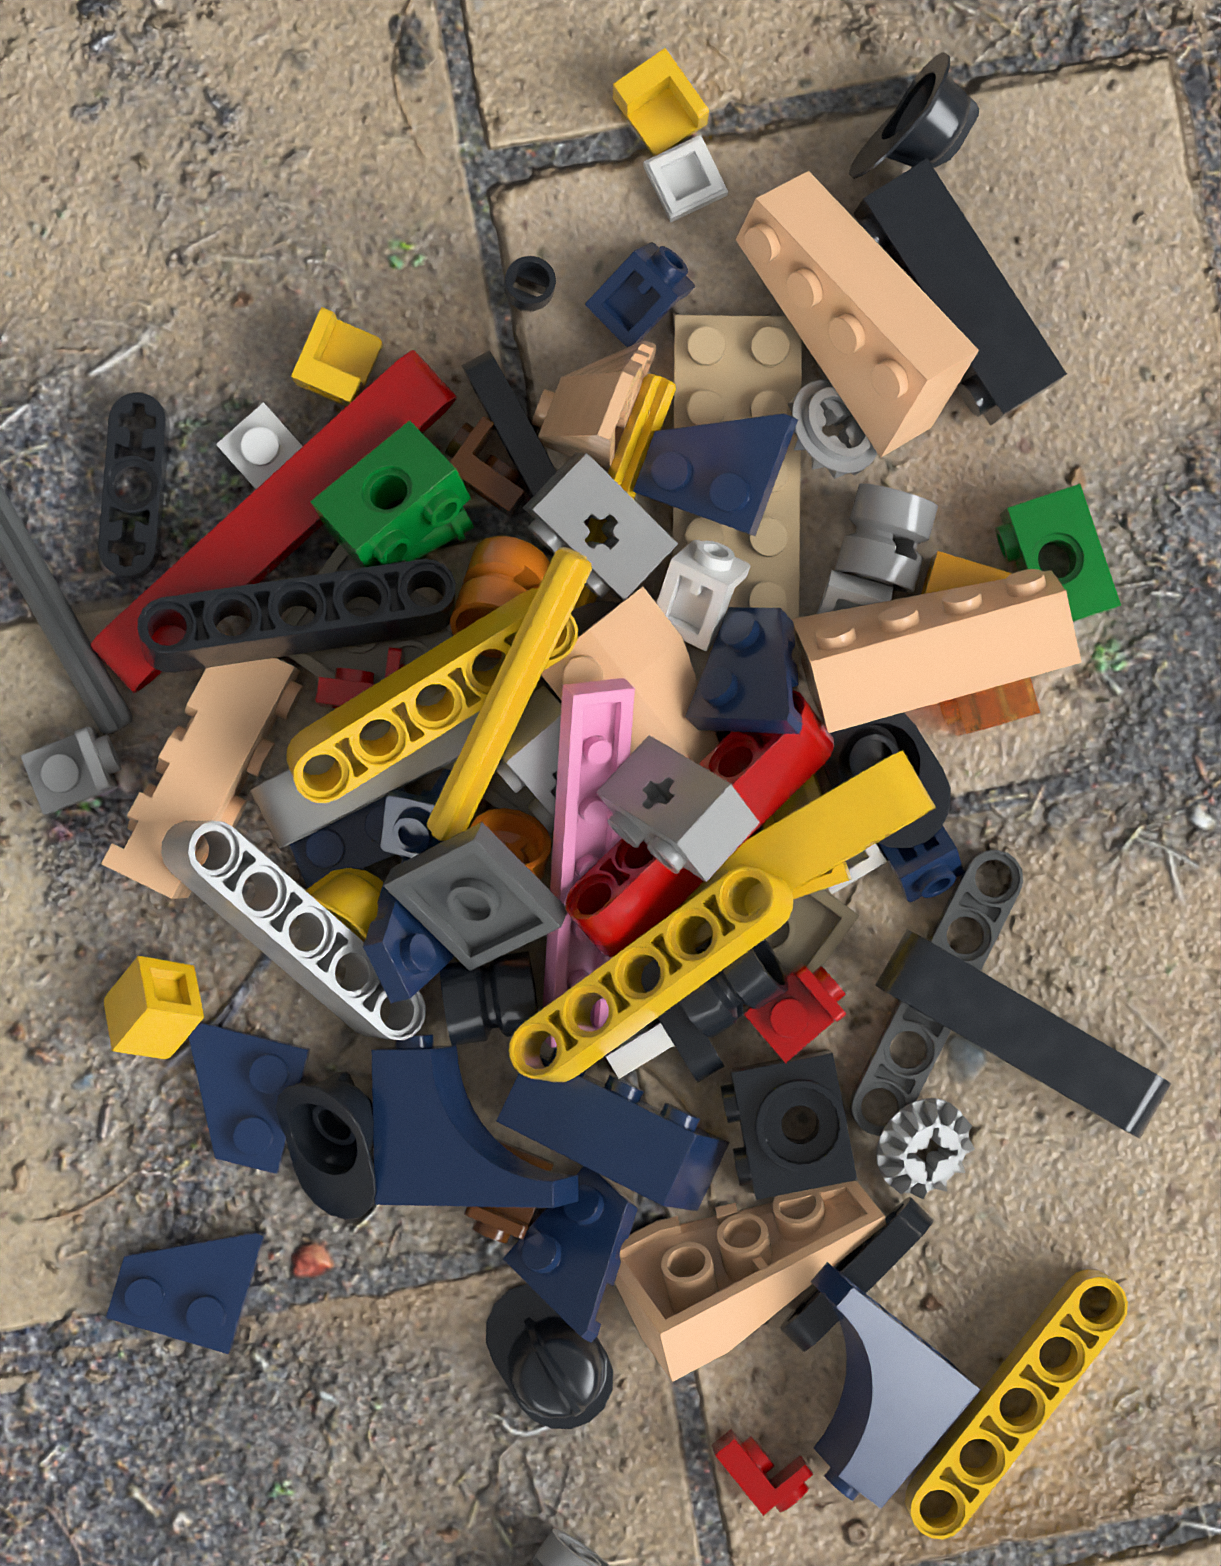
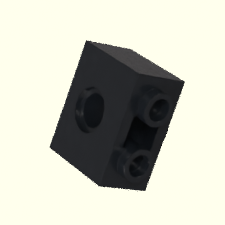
M830 1050L794 1056L787 1063L782 1059L729 1069L732 1084L721 1085L720 1089L727 1124L740 1122L744 1147L732 1149L740 1187L752 1184L753 1194L756 1200L858 1180L834 1056ZM795 1106L809 1107L816 1115L814 1131L808 1137L801 1140L791 1139L782 1131L784 1114Z

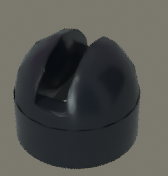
M524 256L518 258L511 263L506 271L504 281L506 297L511 305L520 311L534 312L544 308L554 295L556 285L555 272L548 262L539 257ZM516 282L520 286L535 291L542 295L538 297L534 296L530 293L513 287V285Z

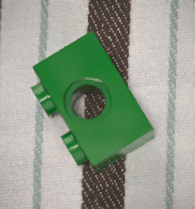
M409 420L310 502L327 531L361 568L402 562L409 555L414 545L436 527H442L450 523L458 515L461 507L471 498L457 469ZM404 499L397 507L385 510L392 502Z
M1081 484L1008 507L1000 514L1003 525L995 527L998 545L1005 562L1016 561L1019 571L1028 569L1041 570L1038 563V555L1043 546L1056 545L1067 553L1070 562L1069 570L1065 577L1057 579L1066 590L1073 623L1121 606Z

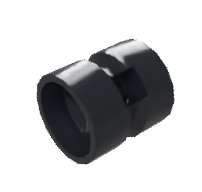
M764 939L680 1000L679 1004L697 1029L705 1036L713 1038L734 1025L737 1019L743 1016V1004L753 1009H759L787 992L789 985L778 958L766 939ZM701 949V950L697 951L696 953H697V954H700V953L705 952L706 950Z
M529 951L502 955L493 959L489 968L485 969L479 966L469 971L461 962L448 963L440 970L445 1017L452 1046L487 1041L494 1028H499L506 1037H511L524 1022L539 1012Z

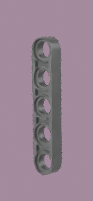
M999 850L981 851L974 855L965 865L964 872L960 875L928 940L980 971L1008 918L1023 884L1022 868L1018 861L1009 853ZM988 860L1002 862L1010 872L1011 880L1009 887L1003 894L996 897L985 896L976 886V871L982 863ZM959 917L973 918L982 929L981 943L971 953H957L947 942L948 927ZM898 1000L850 1099V1111L856 1124L867 1133L876 1136L881 1135L887 1123L877 1125L865 1119L861 1109L862 1100L865 1095L876 1088L890 1090L897 1099L896 1113L906 1105L916 1101L951 1032L947 1027ZM903 1031L917 1032L925 1042L926 1051L924 1058L913 1067L905 1068L898 1066L890 1056L891 1041L897 1034Z

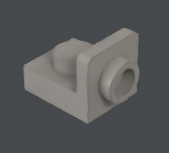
M86 726L74 731L75 734L21 755L43 815H50L118 788L113 773L122 769L115 747L108 735L99 737L95 728Z

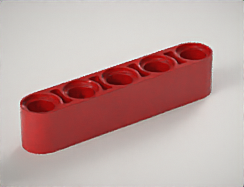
M792 690L794 709L802 716L803 726L800 734L731 732L699 763L700 766L729 782L759 821L758 826L738 848L813 776L832 754L834 748L833 737L828 733L826 727L798 691ZM621 838L571 888L566 898V911L602 954L614 957L667 918L704 880L684 867L678 873L670 871L651 854L647 848L648 844L642 841L637 847H633Z

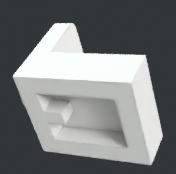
M693 540L671 559L657 605L678 630L685 642L707 651L715 643L734 588L747 577L750 564L734 557L733 551L721 543Z

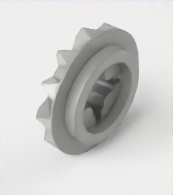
M817 380L808 383L788 403L792 412L791 416L798 419L794 431L798 440L794 450L807 451L811 456L812 470L826 467L833 478L836 479L847 473L855 476L873 462L877 455L876 450L829 380ZM841 423L844 426L839 431L838 436L830 437L824 435L821 428L824 425L830 426L833 424L837 426Z
M927 1098L906 1105L894 1114L880 1135L877 1146V1164L882 1177L900 1194L911 1193L921 1199H924L928 1191L933 1189L947 1191V1180L954 1173H965L962 1161L965 1154L975 1149L968 1133L972 1125L953 1104L942 1099ZM929 1138H931L941 1148H938V1151L929 1152L926 1162H924L914 1153H917L918 1149L927 1148Z

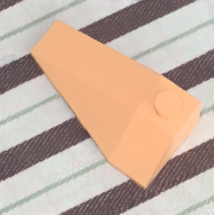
M645 340L562 376L556 392L544 389L531 424L541 428L538 438L542 446L570 457L575 452L588 453L604 470L608 471L638 396L643 378L648 374L655 357L656 345Z
M644 586L577 637L573 650L564 659L544 670L541 674L561 701L563 685L625 678L635 688L630 755L648 735L697 764L719 744L715 731L697 730L685 717L698 681L683 637Z

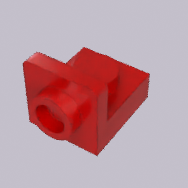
M389 647L385 678L407 665L404 664L405 652L403 649ZM336 668L335 679L319 677L316 703L320 707L338 708L375 685L373 684L375 673L357 669Z
M800 963L786 975L789 985L787 992L759 1009L749 1007L743 1012L744 1016L785 1063L834 1021L838 1022L846 1015V1012L837 1003L846 993L822 966H819L811 973L804 964Z
M730 1429L712 1444L714 1455L763 1516L774 1507L780 1513L784 1512L797 1503L809 1490L805 1482L813 1475V1472L801 1455L774 1477L770 1478L767 1472L775 1467V1465L752 1436L741 1442L733 1430Z

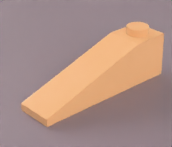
M857 1181L775 1196L772 1203L738 1211L736 1202L715 1207L716 1216L679 1224L678 1216L658 1220L629 1235V1238L623 1242L620 1249L621 1264L615 1284L642 1340L672 1382L728 1353L812 1285V1279L827 1262L834 1267L886 1225L885 1215Z

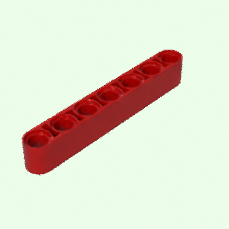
M415 350L406 353L113 619L94 638L90 647L133 693L143 689L162 673V671L153 668L145 660L141 649L137 625L138 617L146 605L162 597L260 583L324 525L310 502L409 420L423 434L450 409L457 400V395ZM166 625L160 627L154 633L152 639L160 645L170 646L183 639L186 632L178 626Z

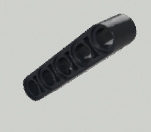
M420 559L168 596L153 600L142 609L138 617L137 631L145 660L153 668L171 673L430 635L441 631L450 623L455 603L456 582L452 572L444 564L435 560ZM428 587L437 590L443 599L437 605L422 607L415 604L409 596L416 589ZM368 597L373 599L379 605V608L373 614L363 617L351 614L345 606L354 598ZM294 606L306 607L315 614L308 624L302 626L289 625L281 619V616L287 609ZM229 616H241L251 623L244 633L236 636H227L217 629L219 622ZM166 625L178 626L186 632L183 639L170 646L160 645L152 637L160 627Z
M908 929L875 984L876 987L1139 1139L1172 1084L1158 1074Z

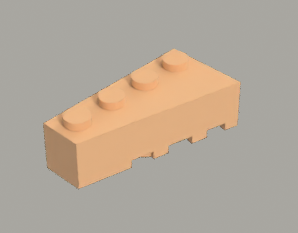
M810 171L757 197L735 240L880 458L932 428L978 353L977 347Z
M1038 569L1022 570L1002 580L791 619L794 624V634L808 689L828 733L1082 663L1067 593L1052 570L1044 572Z
M277 658L206 668L186 705L185 714L191 716L187 727L177 726L172 735L169 736L158 757L159 761L156 772L162 774L158 785L150 783L143 793L139 792L127 814V818L130 819L127 829L133 832L124 849L112 843L101 864L171 899L189 898L192 891L164 865L161 854L162 841L170 828L183 821H221L233 828L236 827L247 803V800L239 797V794L249 774L256 777L262 774L274 750L275 743L267 740L278 716L285 720L290 717L301 696L303 686L295 682L300 670ZM203 835L198 838L195 845L196 859L202 866L209 854V846Z

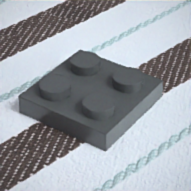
M483 822L391 868L383 885L469 971L561 928L567 914L566 906Z

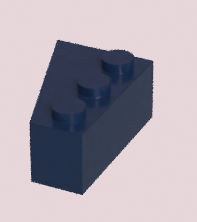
M557 1048L553 1049L550 1057L540 1054V1059L545 1067L554 1061ZM586 1070L566 1082L537 1080L520 1073L518 1074L496 1122L662 1206L698 1211L730 1143L697 1127L700 1118L666 1102L662 1110L641 1100L644 1093L642 1089L612 1075H609L606 1083H603L585 1074Z

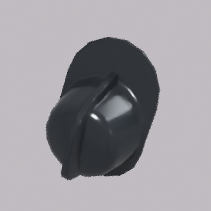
M944 52L936 55L915 77L897 108L857 154L848 173L853 179L865 175L885 158L909 167H914L923 160L928 159L933 168H936L950 161L960 150L979 116V107L947 75L950 68L949 55Z
M904 712L830 733L834 740V748L823 767L833 789L882 760L903 751L936 807L878 843L889 848H911L928 841L943 827L950 810L951 787L941 764L917 726Z
M342 1071L334 1073L326 1080L320 1081L315 1085L299 1083L287 1086L278 1095L276 1111L279 1123L286 1136L293 1168L302 1189L316 1206L331 1216L344 1220L361 1217L372 1207L377 1193L375 1171L370 1156L374 1146L373 1103L371 1099L355 1086L348 1072Z
M527 1283L508 1290L494 1304L486 1322V1345L494 1365L523 1411L533 1421L551 1429H573L593 1420L605 1408L613 1391L614 1371L607 1352L598 1337L592 1343L580 1337Z

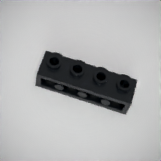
M928 159L923 160L862 199L853 213L857 222L979 350L962 377V382L958 385L963 401L977 417L984 415L989 425L992 426L1053 387L1067 375Z

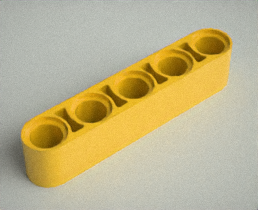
M531 589L519 594L298 732L291 739L287 747L286 757L298 792L306 799L316 803H328L339 799L480 711L538 589ZM571 614L544 670L564 659L573 650L577 642L578 628ZM487 649L502 651L500 661L494 668L487 671L472 669L475 657L482 651ZM431 684L446 686V692L438 703L431 706H422L416 703V698L424 687ZM384 719L391 722L388 732L379 739L365 740L359 737L362 728L372 720ZM327 754L335 758L333 766L325 773L311 775L303 771L306 762L316 755Z
M900 751L747 839L707 882L704 881L673 912L726 873L742 866H751L780 877L789 885L791 892L909 825L936 807L905 753ZM762 883L754 885L745 897V909L749 916L759 912L764 906L766 891ZM708 921L696 929L693 936L694 949L713 938V930Z
M751 866L737 867L729 871L524 1022L513 1033L509 1044V1056L513 1066L520 1074L531 1079L566 1082L575 1078L779 929L789 919L793 909V895L789 885L780 877ZM762 883L766 891L764 906L758 913L749 916L745 909V897L754 885ZM708 921L713 930V940L705 952L697 954L693 946V936L696 929ZM656 960L660 967V979L653 990L646 992L642 985V973L649 962ZM604 998L608 1005V1018L606 1023L596 1030L591 1023V1010L599 999ZM552 1035L557 1044V1054L554 1061L545 1067L540 1059V1048L547 1037Z
M1086 1269L1076 1272L1066 1281L911 1479L906 1489L905 1503L914 1525L922 1534L933 1539H945L954 1536L965 1526L1122 1325L1128 1311V1300L1125 1291L1111 1277L1099 1270ZM1094 1286L1106 1287L1110 1295V1302L1106 1311L1096 1317L1081 1315L1079 1302L1082 1294L1088 1288ZM1064 1337L1069 1340L1071 1346L1067 1361L1061 1366L1054 1368L1042 1365L1039 1359L1042 1345L1050 1338ZM1024 1388L1030 1391L1031 1405L1028 1411L1016 1418L1002 1415L999 1408L1003 1395L1010 1389ZM974 1439H985L991 1442L992 1454L988 1462L983 1466L968 1468L960 1463V1452L967 1442ZM934 1490H945L951 1493L953 1496L952 1506L944 1516L928 1518L920 1513V1503L927 1493Z

